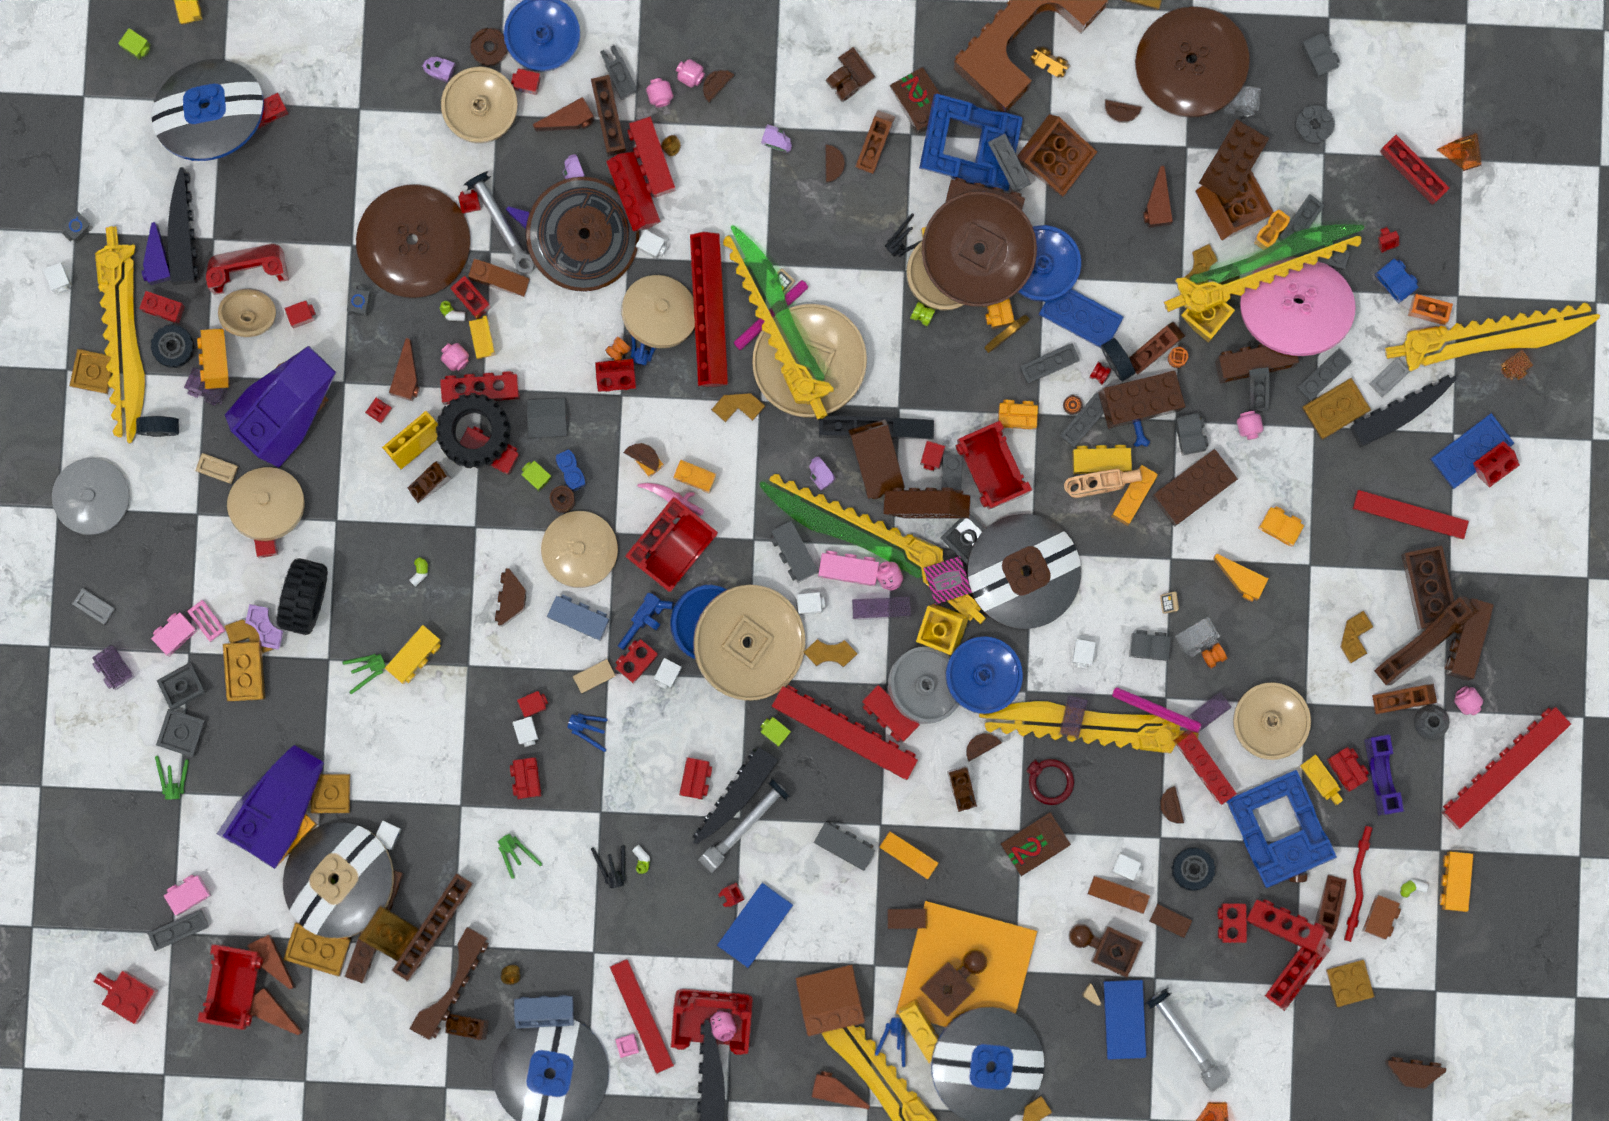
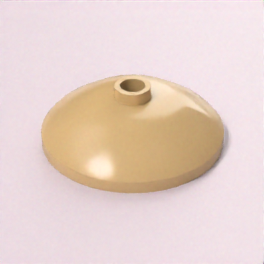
M251 289L234 291L223 298L218 308V318L220 324L229 333L240 337H254L265 333L271 328L276 318V309L272 300L264 293Z

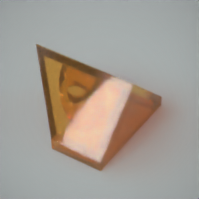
M1477 133L1459 138L1436 149L1463 171L1481 166Z
M1207 1102V1106L1196 1121H1229L1227 1102Z

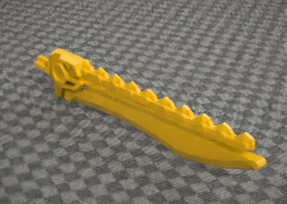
M109 226L105 228L107 246L97 251L95 258L98 288L100 292L105 293L99 303L102 308L106 309L101 320L104 324L108 325L103 333V337L109 341L104 352L107 356L111 357L106 368L108 372L113 373L108 381L109 387L114 389L109 400L111 404L116 405L111 417L118 422L112 432L114 436L122 437V408H125L127 442L131 444L136 433V418L141 417L145 390V374L140 359L134 324V261L130 257L134 255L135 245H119L117 226ZM123 263H125V277L119 285L125 400H121L115 287L122 280Z
M1583 303L1577 310L1567 305L1560 313L1557 309L1551 308L1545 315L1540 311H1535L1529 318L1525 314L1519 313L1514 320H1511L1508 316H1503L1497 323L1493 321L1494 319L1487 318L1482 325H1479L1476 321H1471L1466 328L1462 324L1456 323L1450 330H1447L1444 326L1407 331L1402 345L1386 347L1385 356L1387 359L1405 356L1409 367L1408 370L1411 372L1419 368L1420 364L1425 367L1483 351L1539 348L1564 340L1597 321L1600 315L1594 314L1564 321L1565 317L1590 312L1591 307L1589 304ZM1556 320V323L1446 345L1440 353L1424 357L1426 354L1438 351L1445 342Z
M1049 701L1014 703L994 713L979 714L980 718L1015 721L1014 724L985 722V728L990 733L998 728H1001L1002 732L1006 735L1014 730H1017L1021 736L1034 732L1037 738H1041L1049 733L1054 740L1066 735L1067 740L1070 742L1082 737L1083 742L1087 744L1096 739L1103 746L1115 741L1116 746L1119 748L1131 743L1132 748L1136 750L1170 754L1176 745L1173 740L1185 732L1180 730L1179 725L1156 715L1098 713L1075 709ZM1022 721L1139 729L1144 724L1161 723L1163 725L1146 726L1136 733L1023 725ZM1193 732V733L1195 734V736L1198 738L1199 732H1198V733Z
M855 1025L847 1027L903 1103L902 1115L906 1121H938L920 1097H917V1093L913 1091L907 1092L906 1080L896 1078V1067L892 1065L886 1066V1055L880 1052L878 1056H875V1041L871 1039L865 1040V1029L855 1027ZM841 1028L821 1033L828 1045L840 1054L867 1083L891 1120L903 1121L899 1116L900 1105L845 1030Z

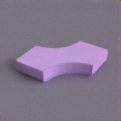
M249 604L245 623L257 630L263 647L280 650L284 631L277 629L271 623L269 608Z

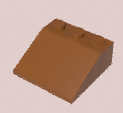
M1049 114L1017 157L1021 165L1059 195L1064 196L1097 151L1059 116Z
M1252 171L1249 172L1232 203L1204 186L1195 190L1221 241L1269 218L1274 213Z
M852 965L796 978L808 1036L866 1022Z

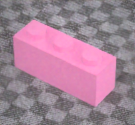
M835 551L822 553L818 577L875 586L879 562H875V558L864 557V560L856 559L857 555L845 554L844 557L838 556V552Z

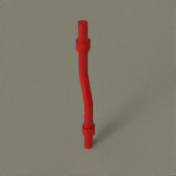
M1365 826L1362 839L1359 840L1357 846L1359 850L1353 868L1356 897L1351 915L1346 922L1348 926L1344 940L1349 942L1352 941L1355 927L1357 928L1359 920L1357 919L1364 898L1361 868L1366 850H1369L1370 847L1369 840L1373 828Z

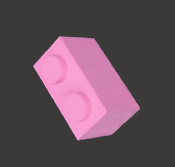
M174 613L167 620L169 623L164 627L160 626L153 632L154 636L151 638L169 657L198 631L182 613Z
M192 874L183 880L184 884L179 887L174 885L166 890L168 893L164 897L175 916L182 914L211 896L200 876L194 877Z

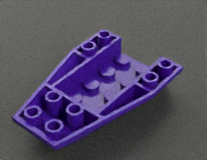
M307 346L243 392L225 414L230 431L258 458L281 467L304 440L334 379L336 371L310 346Z
M292 746L238 800L220 827L217 835L230 843H234L254 855L260 861L276 869L298 834L324 762L299 747Z

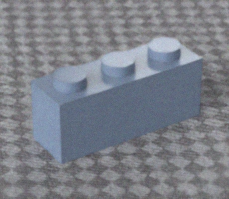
M563 594L561 597H555L547 615L549 619L601 641L610 621L606 618L607 614L599 610L594 613L589 610L590 606L581 602L578 605L571 602L572 598Z
M560 995L558 997L540 996L539 998L521 997L514 999L516 1029L574 1026L573 997Z

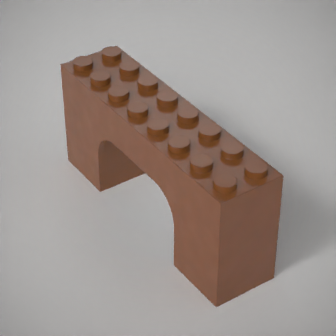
M1009 0L1004 11L1000 9L994 16L993 22L991 24L988 22L981 29L980 36L972 38L968 43L967 50L965 52L961 50L956 55L954 70L999 112L1006 113L1030 88L1032 81L1008 58L1006 47L1036 15L1045 11H1053L1060 14L1081 34L1107 7L1109 0Z

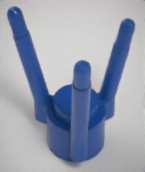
M631 335L630 357L633 358L634 363L647 366V361L651 362L656 348L651 347L648 353V350L644 349L645 344L641 343L640 348L636 350V339Z
M580 713L578 716L572 714L567 727L572 730V734L578 735L596 748L606 752V748L580 731L583 732L586 728L604 734V730L586 724V720L607 722L608 719Z
M891 1018L890 1023H886L885 1031L877 1046L875 1056H878L888 1032L891 1031L890 1034L897 1037V1050L901 1048L902 1067L904 1068L906 1066V1027L901 1018Z

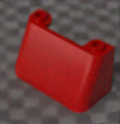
M269 244L212 256L208 261L206 272L208 289L214 295L223 294L224 286L231 282L230 273L262 266L268 275L276 276L279 282L288 281L289 277L283 249L277 244Z
M997 421L957 440L958 444L955 445L958 454L963 455L981 497L979 499L984 508L987 507L988 510L1023 497L1032 491L1029 482L1022 481L1024 475H1021L1006 443L1007 438L1003 436L1002 430H1004L1001 421Z
M212 944L210 954L214 955L215 960H211L213 966L206 1002H203V1006L206 1008H204L203 1012H199L197 1022L245 1030L252 1022V1015H250L258 968L262 967L263 957H260L259 952Z
M693 989L677 990L673 1008L671 1048L684 1050L690 1046L691 1042L704 1043V1035H700L701 1023H705V1019L710 1020L716 1012L724 1011L733 1016L737 1030L733 1038L728 1041L716 1039L717 1044L729 1045V1049L736 1055L748 1054L753 998L750 995Z

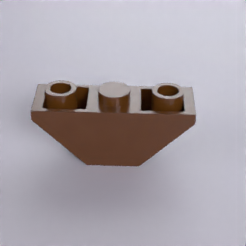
M435 461L408 487V490L416 502L419 503L442 488L451 477L441 462Z
M506 568L505 572L501 573L500 583L503 584V590L498 593V603L501 604L500 610H496L495 621L498 622L500 627L506 625L525 609L527 591L509 568Z
M967 766L947 771L958 812L977 807Z
M449 1014L445 1023V1033L486 1040L489 1020Z
M1391 1057V1060H1386L1385 1062L1401 1085L1425 1089L1446 1072V1068L1441 1067L1442 1063L1430 1062V1065H1422V1061L1411 1059L1410 1063L1403 1062V1058Z

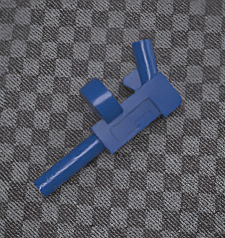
M647 593L643 599L645 600L631 619L634 622L618 644V647L624 650L640 627L644 628L646 624L657 631L660 624L651 618L654 612L659 615L663 609H673L674 602L662 601L653 594Z

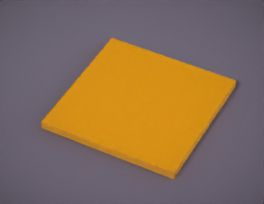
M925 901L923 909H927V929L917 930L896 1014H899V1008L915 999L930 1023L944 1027L959 1015L981 1007H997L1016 1014L1037 931ZM974 949L982 951L988 961L986 969L980 974H971L966 979L975 991L947 1017L920 988L947 961L958 971L963 966V958L968 951ZM943 985V993L950 994L952 992V985Z

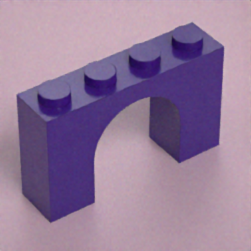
M1390 735L1365 739L1378 816L1403 812L1401 792H1396L1391 776L1390 755L1393 754Z

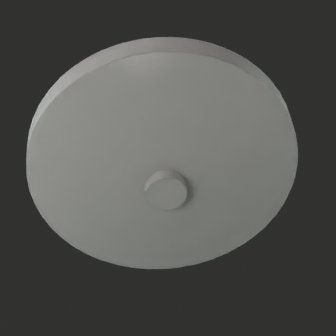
M95 458L81 459L68 465L57 477L52 490L53 508L59 520L69 529L84 535H98L113 529L124 518L130 501L129 487L123 474L112 464Z
M917 647L905 652L895 661L890 670L888 689L893 704L906 718L917 723L931 724L949 717L957 709L959 704L952 698L946 684L945 673L950 658L949 655L931 647Z

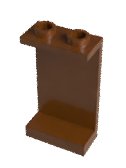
M886 420L848 430L868 499H878L885 494V491H892L893 488H905Z

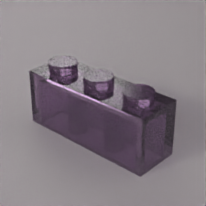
M910 597L853 599V620L910 618Z

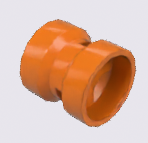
M617 336L612 346H608L605 352L614 360H622V355L629 353L631 348Z
M1182 347L1173 348L1168 355V363L1174 368L1183 367L1188 360V353Z
M1219 643L1213 645L1210 651L1206 649L1201 652L1210 669L1215 667L1217 662L1227 660V656Z

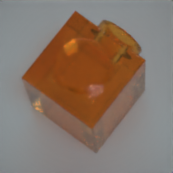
M1521 350L1501 364V371L1510 380L1514 378L1520 380L1527 375L1526 370L1532 367L1533 364L1524 351Z

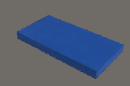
M1073 289L1056 300L1045 302L1039 313V316L1099 348L1113 338L1124 318Z
M1491 413L1430 460L1452 489H1455L1476 473L1473 465L1475 461L1503 441L1509 447L1515 443Z
M761 883L717 946L749 968L793 904Z
M1143 980L1104 981L1107 1059L1146 1058Z

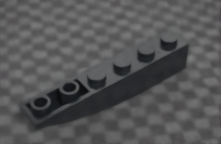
M180 167L177 174L168 218V255L171 283L173 285L197 283L196 278L199 277L198 266H195L194 260L197 259V249L193 247V240H196L195 229L191 228L194 214L189 206V203L192 202L191 191H188L187 185L190 184V174L186 172L184 167Z
M1447 375L1439 379V384L1435 386L1430 383L1422 387V392L1418 394L1414 391L1404 396L1405 400L1401 402L1395 400L1387 404L1388 408L1383 411L1381 408H1378L1370 413V417L1364 419L1362 416L1354 420V425L1350 429L1359 447L1361 448L1386 436L1412 421L1446 392L1456 381V376L1450 378Z
M825 416V418L819 419V438H850L848 430L885 419L892 439H934V420Z
M760 747L757 750L753 749L747 757L750 759L746 766L742 764L736 773L739 777L735 782L731 780L725 789L728 791L725 797L720 796L715 803L717 808L714 813H708L703 820L706 823L702 829L698 828L692 836L695 839L693 843L697 845L715 833L749 802L778 762L775 757Z
M705 1019V1023H701L700 1035H704V1043H700V1054L703 1055V1062H699V1074H702V1082H698V1093L702 1094L701 1101L697 1102V1113H701L700 1121H724L725 1088L722 1062L709 1019Z

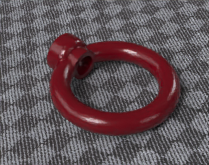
M1035 759L1026 769V772L1030 774V791L1039 802L1046 805H1057L1067 800L1074 788V776L1070 768L1062 761L1047 759L1038 762ZM1056 767L1065 774L1067 784L1061 795L1050 798L1039 792L1036 779L1044 768Z

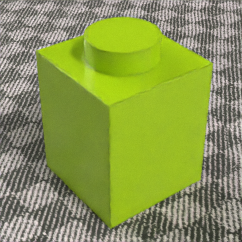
M128 28L118 43L122 49L139 60L142 56L145 57L148 54L149 46L151 45L148 40Z
M535 461L532 463L528 462L522 468V477L539 492L552 479V476Z
M774 717L771 720L767 718L760 726L763 729L761 733L778 747L791 733L789 729Z

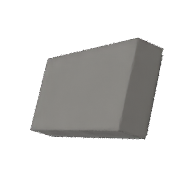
M1397 357L1369 385L1381 397H1384L1410 371Z
M82 588L72 603L104 625H106L115 611V608Z

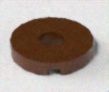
M483 28L472 37L470 45L471 54L481 65L495 66L506 57L508 49L505 44L504 34L499 30ZM487 42L495 45L494 49L490 52L484 50V45Z

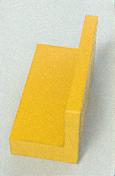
M174 0L180 24L202 20L198 0Z
M487 315L483 316L482 319L469 321L476 358L496 356Z

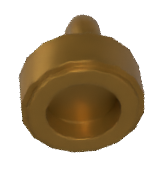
M670 135L662 141L661 148L672 157L679 152L681 143L675 135Z
M509 965L502 969L501 981L503 983L513 985L519 982L520 969L518 966Z

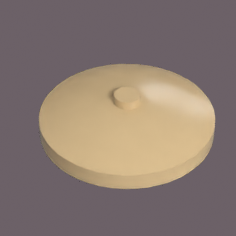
M472 67L459 72L448 82L442 94L441 111L445 123L457 137L467 142L488 143L500 138L511 128L517 115L518 103L513 86L504 75L490 68Z
M921 241L911 253L907 263L906 276L912 293L921 303L936 310H953L964 306V304L945 296L930 280L923 264Z
M661 275L643 277L629 287L623 298L621 315L624 325L636 340L654 348L674 347L685 341L695 327L693 296L683 284L673 278Z
M272 467L254 469L241 476L231 488L227 500L228 514L234 527L244 536L258 541L275 540L287 535L298 525L305 508L304 494L297 480L288 472Z
M573 511L561 515L549 525L542 539L541 555L546 569L554 579L566 586L585 588L601 582L610 574L617 560L618 543L612 528L604 519L590 512Z
M1264 683L1248 690L1238 701L1233 715V728L1239 743L1250 754L1266 760H1278L1294 754L1305 743L1311 727L1310 712L1305 700L1297 691L1280 683Z

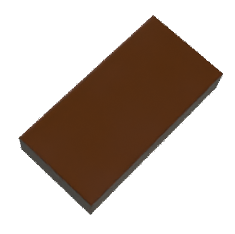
M854 47L838 57L840 63L851 73V78H855L861 88L875 79L874 74Z
M1157 904L1149 922L1185 938L1192 920Z
M888 909V929H927V909Z

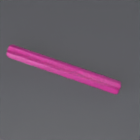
M803 280L769 309L772 318L784 311L808 289V285ZM759 318L734 341V345L739 350L743 349L762 331V324L765 321Z
M1118 687L1112 693V696L1116 699L1195 733H1198L1201 729V723Z

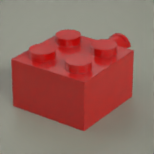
M126 970L121 971L115 981L101 972L98 973L93 983L108 991L102 1005L133 1024L139 1023L158 992L157 989Z

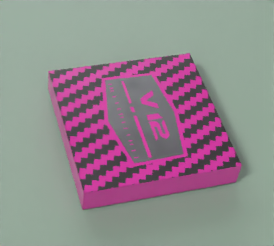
M960 556L923 568L935 605L972 593Z

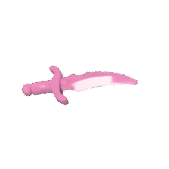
M642 483L637 485L654 492L667 502L674 496L699 516L704 513L703 509L688 501L690 497L695 496L694 492H689L683 497L680 493L673 492L670 488L659 484Z

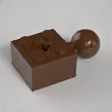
M1082 923L1074 925L1069 931V941L1073 946L1077 948H1086L1088 946L1095 948L1090 962L1128 978L1143 944L1142 941L1108 926L1105 927L1101 938L1094 936L1092 929ZM1118 946L1121 955L1114 957L1112 949H1116Z
M976 949L968 951L964 955L963 966L958 971L947 961L920 990L948 1017L975 991L966 979L971 974H980L986 969L988 963L986 955ZM951 984L952 992L944 994L943 985L949 986Z

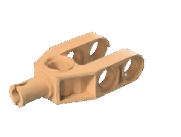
M1113 469L1068 478L1065 481L1064 488L1071 497L1082 498L1123 489L1126 483L1142 481L1140 469L1128 472ZM1097 480V486L1090 488V483ZM1075 484H1078V489L1074 492H1071V487Z

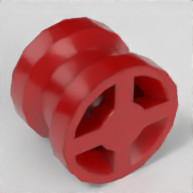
M1098 361L1089 378L1096 379L1099 384L1103 385L1111 368L1102 366V363Z

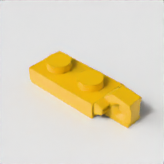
M968 594L947 601L960 614L968 616L969 621L974 618L981 625L986 619L979 612L981 609L976 601Z
M1316 754L1300 765V768L1322 797L1326 800L1331 798L1335 805L1343 801L1338 794L1341 790L1338 787L1339 785Z

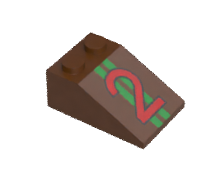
M922 67L889 85L917 135L927 130L934 94H940Z
M1051 813L1046 814L1001 843L1004 851L1021 876L1071 845Z

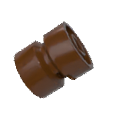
M845 66L837 69L825 80L831 89L836 90L835 94L841 102L852 97L861 88L855 78H850L851 73Z
M558 486L550 493V504L557 512L567 513L574 508L576 499L570 488Z

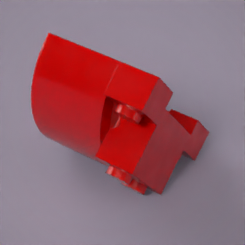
M673 496L625 555V558L643 570L668 592H671L716 537L718 532ZM680 518L676 524L673 523V520ZM647 553L651 554L648 559H646Z

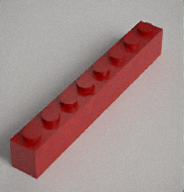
M699 232L690 235L698 386L718 387L728 385L720 234Z
M789 685L787 687L782 686L772 704V708L902 779L908 780L918 761L915 758L916 754L907 749L905 752L899 750L898 744L890 740L888 743L881 740L883 736L874 731L870 734L864 730L865 726L857 722L855 724L848 722V717L841 713L835 715L830 712V707L824 704L819 706L813 703L815 699L806 694L802 697L797 694V689Z
M1548 707L1541 713L1542 718L1538 722L1534 720L1527 727L1528 731L1524 735L1519 734L1513 740L1514 744L1510 748L1505 747L1499 753L1500 758L1498 760L1490 761L1485 766L1486 771L1482 775L1480 773L1475 775L1471 779L1472 784L1468 788L1464 786L1457 792L1458 797L1454 801L1450 799L1443 806L1444 810L1441 813L1456 829H1461L1571 725L1570 721L1556 707L1552 709Z

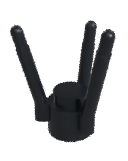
M913 213L910 214L896 233L887 241L888 243L884 245L893 257L897 254L901 257L921 242L919 241L902 250L904 245L901 243V240L913 227L910 226L900 236L899 234L914 217Z
M621 846V874L619 870L615 871L612 856L609 854L608 860L611 872L608 875L595 848L592 847L593 856L601 870L605 884H609V889L624 886L623 880H626L625 846Z

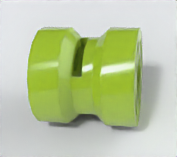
M918 301L910 319L914 321L920 320L923 325L928 327L935 309L927 308Z

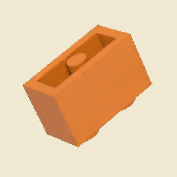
M1415 294L1412 297L1408 316L1446 325L1449 321L1453 304Z

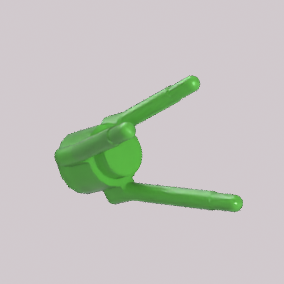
M373 654L342 662L343 665L367 661L368 664L351 670L352 674L370 668L371 672L375 671L350 690V694H353L377 675L383 673L382 670L386 666L381 654Z
M155 756L162 785V794H165V799H180V794L184 793L189 760H185L178 787V783H173L170 765L167 767L168 784L165 783L159 757Z
M509 833L497 841L500 845L498 849L502 853L511 879H514L515 876L506 853H511L516 863L521 865L518 856L514 852L517 848L516 845L534 862L542 866V863L519 842L516 836L512 837Z

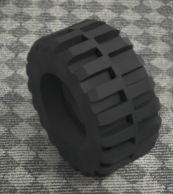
M470 393V395L466 396L463 394L459 398H453L449 401L450 404L447 407L444 406L441 416H438V425L436 426L437 441L445 455L455 464L470 469L472 467L477 469L483 468L482 466H489L496 459L499 460L502 457L501 454L504 451L506 452L508 441L511 438V426L502 407L486 395H477L476 393ZM471 413L481 414L486 417L492 429L489 441L477 449L464 447L456 437L457 423L462 417Z
M301 558L293 560L284 580L277 610V626L280 629L302 635L311 634L316 625L326 589L328 571L324 564Z

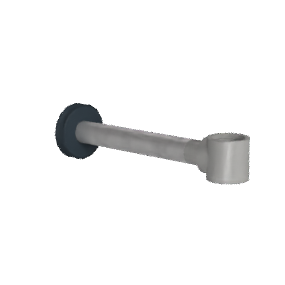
M488 171L483 172L467 181L464 186L468 187L467 191L473 188L476 189L513 254L512 260L517 271L522 275H528L534 270L535 265L527 250L524 251L485 184L491 176H487ZM522 260L530 262V266L527 269H522L519 266Z
M773 779L771 782H767L772 789L716 847H710L698 859L711 874L725 860L726 857L724 855L781 796L786 801L788 797H791L782 785L776 783Z
M1168 988L1155 994L1145 1004L1149 1005L1148 1009L1154 1006L1158 1007L1201 1069L1203 1082L1211 1092H1214L1228 1081L1218 1066L1211 1065L1166 1000L1172 993H1169L1167 991Z

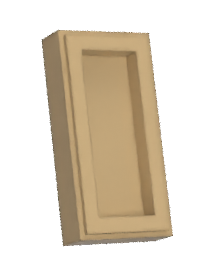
M202 453L195 471L232 484L238 466Z
M607 659L573 676L581 694L616 677Z

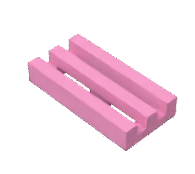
M201 600L187 611L210 642L226 631L204 600ZM200 606H203L220 630L216 631L199 608ZM195 610L214 633L212 636L193 613Z

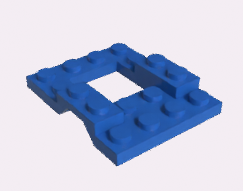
M934 94L919 169L949 176L954 180L955 178H961L969 184L981 183L985 185L984 188H1001L1007 192L1009 191L1010 184L988 141L1005 133L1016 153L1023 117L982 109L966 101ZM950 119L982 129L975 162L943 154Z
M1297 770L1234 796L1226 802L1255 869L1259 873L1266 889L1337 858L1328 837L1320 825L1314 806ZM1287 796L1301 831L1268 845L1252 811Z

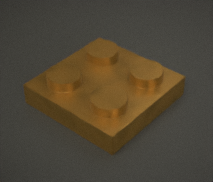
M1364 960L1326 970L1336 1007L1374 997Z

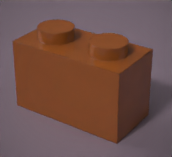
M1375 895L1362 931L1383 940L1391 937L1394 930L1392 923L1394 918L1398 919L1401 908H1399L1400 903L1380 895Z

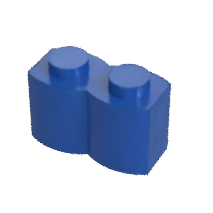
M1394 258L1374 275L1396 302L1400 303L1419 287L1417 279L1412 274L1408 275L1404 270L1406 267L1402 261Z
M566 450L556 455L557 465L564 474L565 482L571 491L575 492L586 487L584 475L578 468L573 453L570 450Z

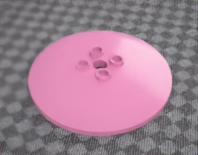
M1283 257L1269 261L1256 269L1252 274L1298 257ZM1317 262L1315 265L1303 263V268L1300 271L1289 269V274L1285 278L1274 275V280L1271 284L1260 281V286L1256 290L1245 288V293L1240 298L1242 319L1250 333L1260 343L1274 351L1294 356L1319 354L1340 343L1352 327L1356 308L1353 292L1347 281L1335 269L1325 263ZM1300 298L1304 302L1298 304L1294 301V299Z

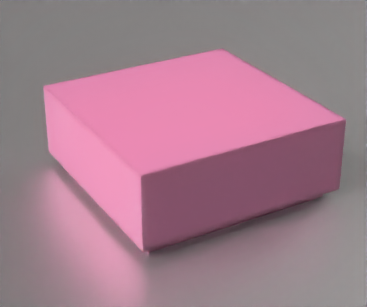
M634 1034L615 1039L620 1058L639 1053Z

